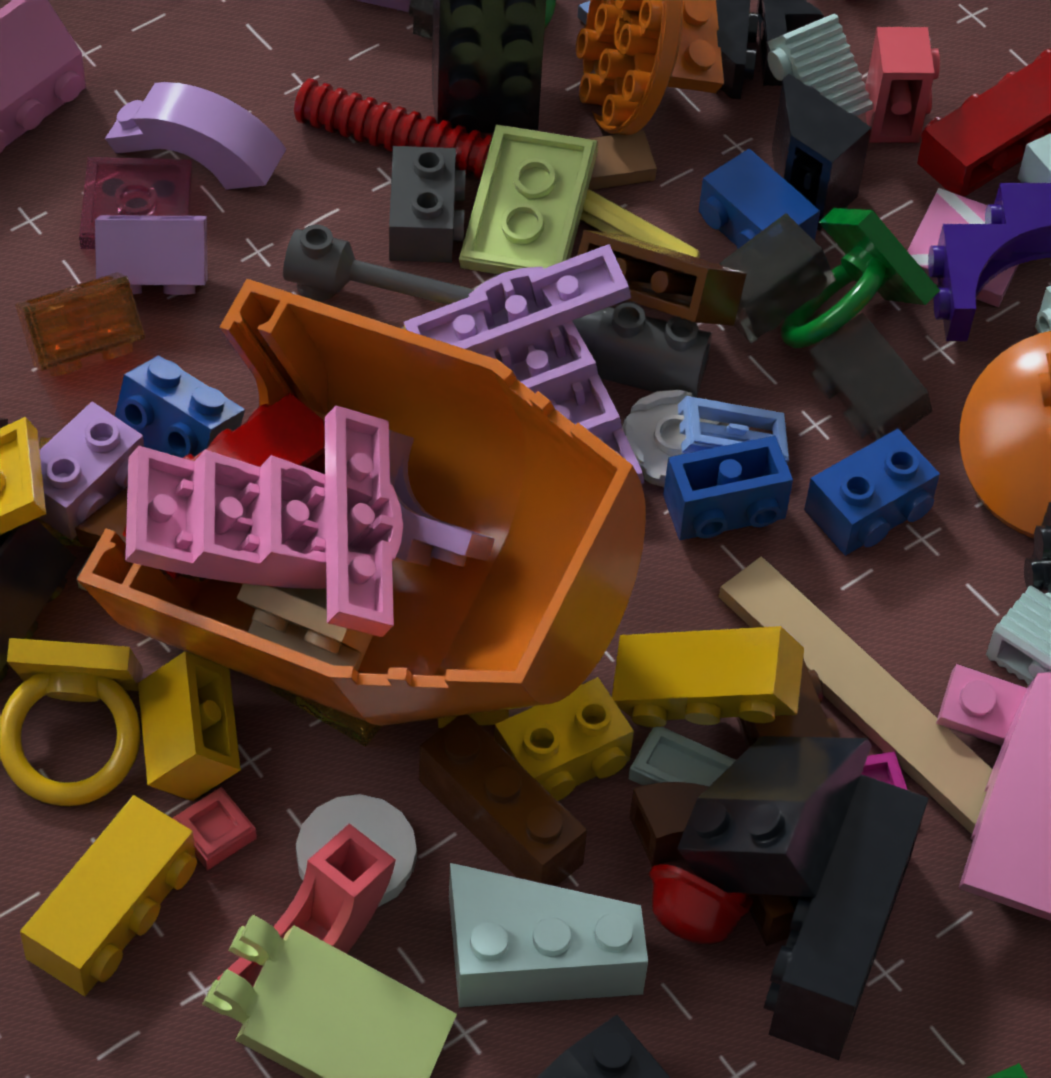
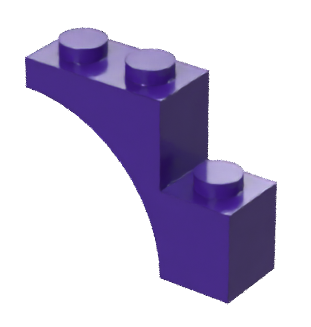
M1000 183L995 203L988 204L986 207L985 224H943L938 245H931L929 248L928 271L930 277H937L940 291L934 296V315L936 320H943L946 341L968 340L976 311V297L990 280L1015 265L1037 259L1051 258V183Z

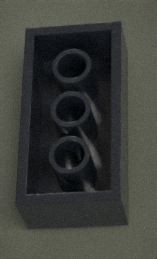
M433 0L432 98L434 114L438 124L446 120L451 122L454 129L457 125L465 126L467 133H470L472 130H477L481 133H493L496 124L538 130L546 0Z
M861 774L816 897L799 898L791 921L789 938L786 946L782 945L770 978L772 983L764 1004V1009L774 1012L768 1035L833 1059H840L912 856L929 800L928 797Z

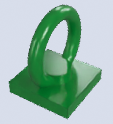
M833 208L819 223L846 255L841 259L840 265L819 279L793 305L783 321L781 337L789 347H808L822 341L843 327L870 302L877 292L884 300L926 305L940 289L873 210ZM856 282L855 286L838 303L818 318L807 323L829 298L849 283Z

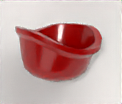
M668 864L655 865L651 867L648 874L653 882L651 909L657 921L668 932L695 944H716L724 941L732 933L742 916L750 911L753 904V897L750 894L725 892L705 879L676 866Z

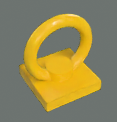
M9 638L7 662L24 682L10 696L0 717V759L7 774L27 795L51 805L77 806L90 803L107 795L127 776L139 750V717L133 701L125 691H138V682L142 680L143 667L132 649L127 646ZM47 695L51 698L75 702H95L101 699L110 709L117 731L115 748L105 766L93 776L77 782H58L44 777L28 762L21 742L22 725L31 707L43 696Z

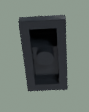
M758 0L756 13H759L758 37L763 86H782V80H777L770 70L767 57L771 50L767 42L824 18L823 13L806 0Z

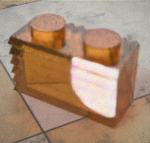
M119 272L15 304L33 365L40 371L49 369L51 376H59L76 371L83 367L80 359L97 353H101L103 360L127 355L134 351L132 342L145 339V333L136 308V302L133 298V292L130 288L129 279L126 275Z

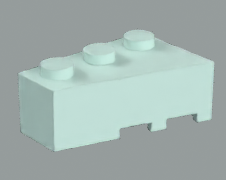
M450 863L449 904L459 1007L643 995L648 956L641 905Z

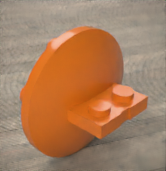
M590 0L586 27L579 31L576 39V55L579 59H583L584 71L579 87V97L582 103L603 106L602 116L593 112L594 119L601 129L611 134L632 135L637 133L654 115L667 87L716 93L722 87L724 77L721 47H718L717 39L719 26L716 0Z
M1051 331L1026 338L997 356L984 369L972 386L966 399L960 422L959 441L962 461L968 480L977 497L1006 526L1033 539L1036 526H1042L1048 504L1051 502Z

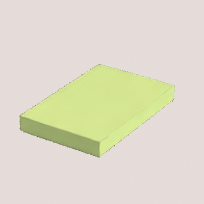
M496 124L459 257L460 267L501 274L520 268H547L570 259L598 153L597 140Z

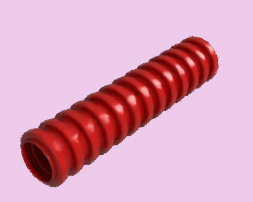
M308 78L301 85L294 104V114L297 122L303 124L309 120L314 128H320L322 125H325L327 132L335 133L339 130L340 135L346 138L353 134L358 142H365L369 139L371 146L379 147L381 144H384L385 150L393 152V146L456 148L455 168L466 170L465 176L473 172L475 179L481 180L493 135H487L485 138H482L480 131L472 130L470 133H467L466 127L462 125H457L454 129L451 122L446 120L438 124L436 117L427 116L425 119H422L420 112L412 111L410 114H407L406 108L401 106L394 110L389 102H382L378 105L376 98L367 97L363 100L362 95L357 92H353L349 96L344 88H337L333 91L331 84L323 83L319 86L318 81L312 78Z

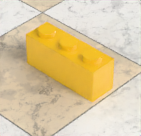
M781 626L620 635L612 699L619 708L632 717L631 720L634 723L646 727H662L666 725L667 720L686 719L689 722L700 725H715L720 722V718L740 717L755 723H769L774 721L775 716L797 715L804 647Z
M133 795L20 930L26 960L84 997L98 980L100 982L107 981L118 968L123 957V949L136 934L139 936L145 934L154 924L160 911V904L173 888L176 890L181 889L191 878L197 865L193 831Z

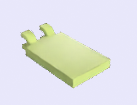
M255 915L249 918L245 927L241 926L238 929L228 951L263 966L258 978L252 987L247 980L226 969L220 980L216 979L212 983L202 1004L243 1024L235 1041L304 1078H430L457 1014L295 925L286 932L283 939L272 925Z

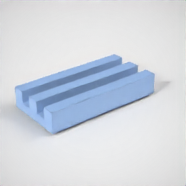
M685 396L678 404V415L684 416V420L679 424L680 434L686 435V439L681 443L682 453L686 454L776 435L786 463L789 462L784 413ZM699 418L730 424L728 426H722L717 424L700 422ZM749 427L773 431V434L749 430Z

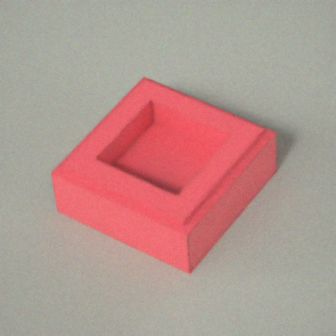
M222 786L173 817L174 820L193 831L195 856L207 871L257 839L256 828Z

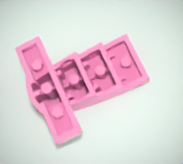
M335 406L325 416V474L272 455L261 467L208 450H204L195 461L138 446L128 457L125 561L161 570L227 582L283 588L327 589V623L383 637L394 626L392 562L395 560L401 545L403 519L398 497L393 485L390 484L389 421Z
M956 664L951 672L936 724L1002 746L984 790L987 793L971 836L973 843L958 889L1051 921V672L1038 673L1030 685L1025 688Z

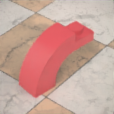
M349 823L307 860L306 873L295 898L273 927L283 939L286 932L295 925L347 954L366 928L380 904L390 882L396 859ZM240 957L228 970L247 980L253 987L263 966Z

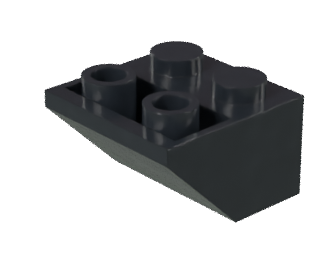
M788 74L782 80L772 143L774 169L820 210L817 230L821 231L823 227L819 222L833 208L845 209L858 197L872 127L864 123L855 114L847 112L821 95L815 88L804 84L791 74Z

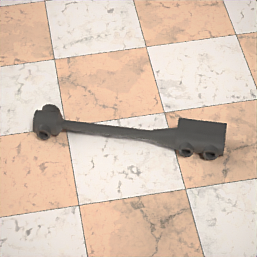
M318 224L310 225L304 230L296 229L294 231L284 260V280L297 283L298 292L303 297L315 301H324L333 297L349 281L445 305L468 298L469 294L474 291V289L356 260L349 241L334 238L329 228ZM622 303L616 308L607 307L573 320L591 355H593L598 375L601 379L652 392L683 390L691 392L692 397L697 398L709 361L712 332L700 330L696 322L677 316L669 321L645 316L644 310L634 303Z

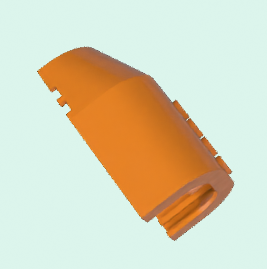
M246 279L219 328L252 372L258 387L259 406L263 404L271 406L289 393H292L324 421L325 416L335 406H340L389 421V430L413 437L414 441L408 460V477L416 500L425 511L441 521L495 538L488 561L467 557L465 565L462 567L432 557L430 566L406 562L396 557L392 562L394 626L383 637L372 636L358 671L353 666L331 665L248 633L253 621L251 618L255 608L236 599L243 583L208 578L198 582L182 576L174 580L169 574L164 575L157 568L125 561L126 543L115 531L107 528L104 530L77 581L118 624L127 629L373 725H392L552 704L569 696L591 674L607 650L625 613L636 581L644 544L646 506L643 487L633 465L580 423L575 425L554 408L552 402L539 391L534 393L516 378L511 369L497 359Z

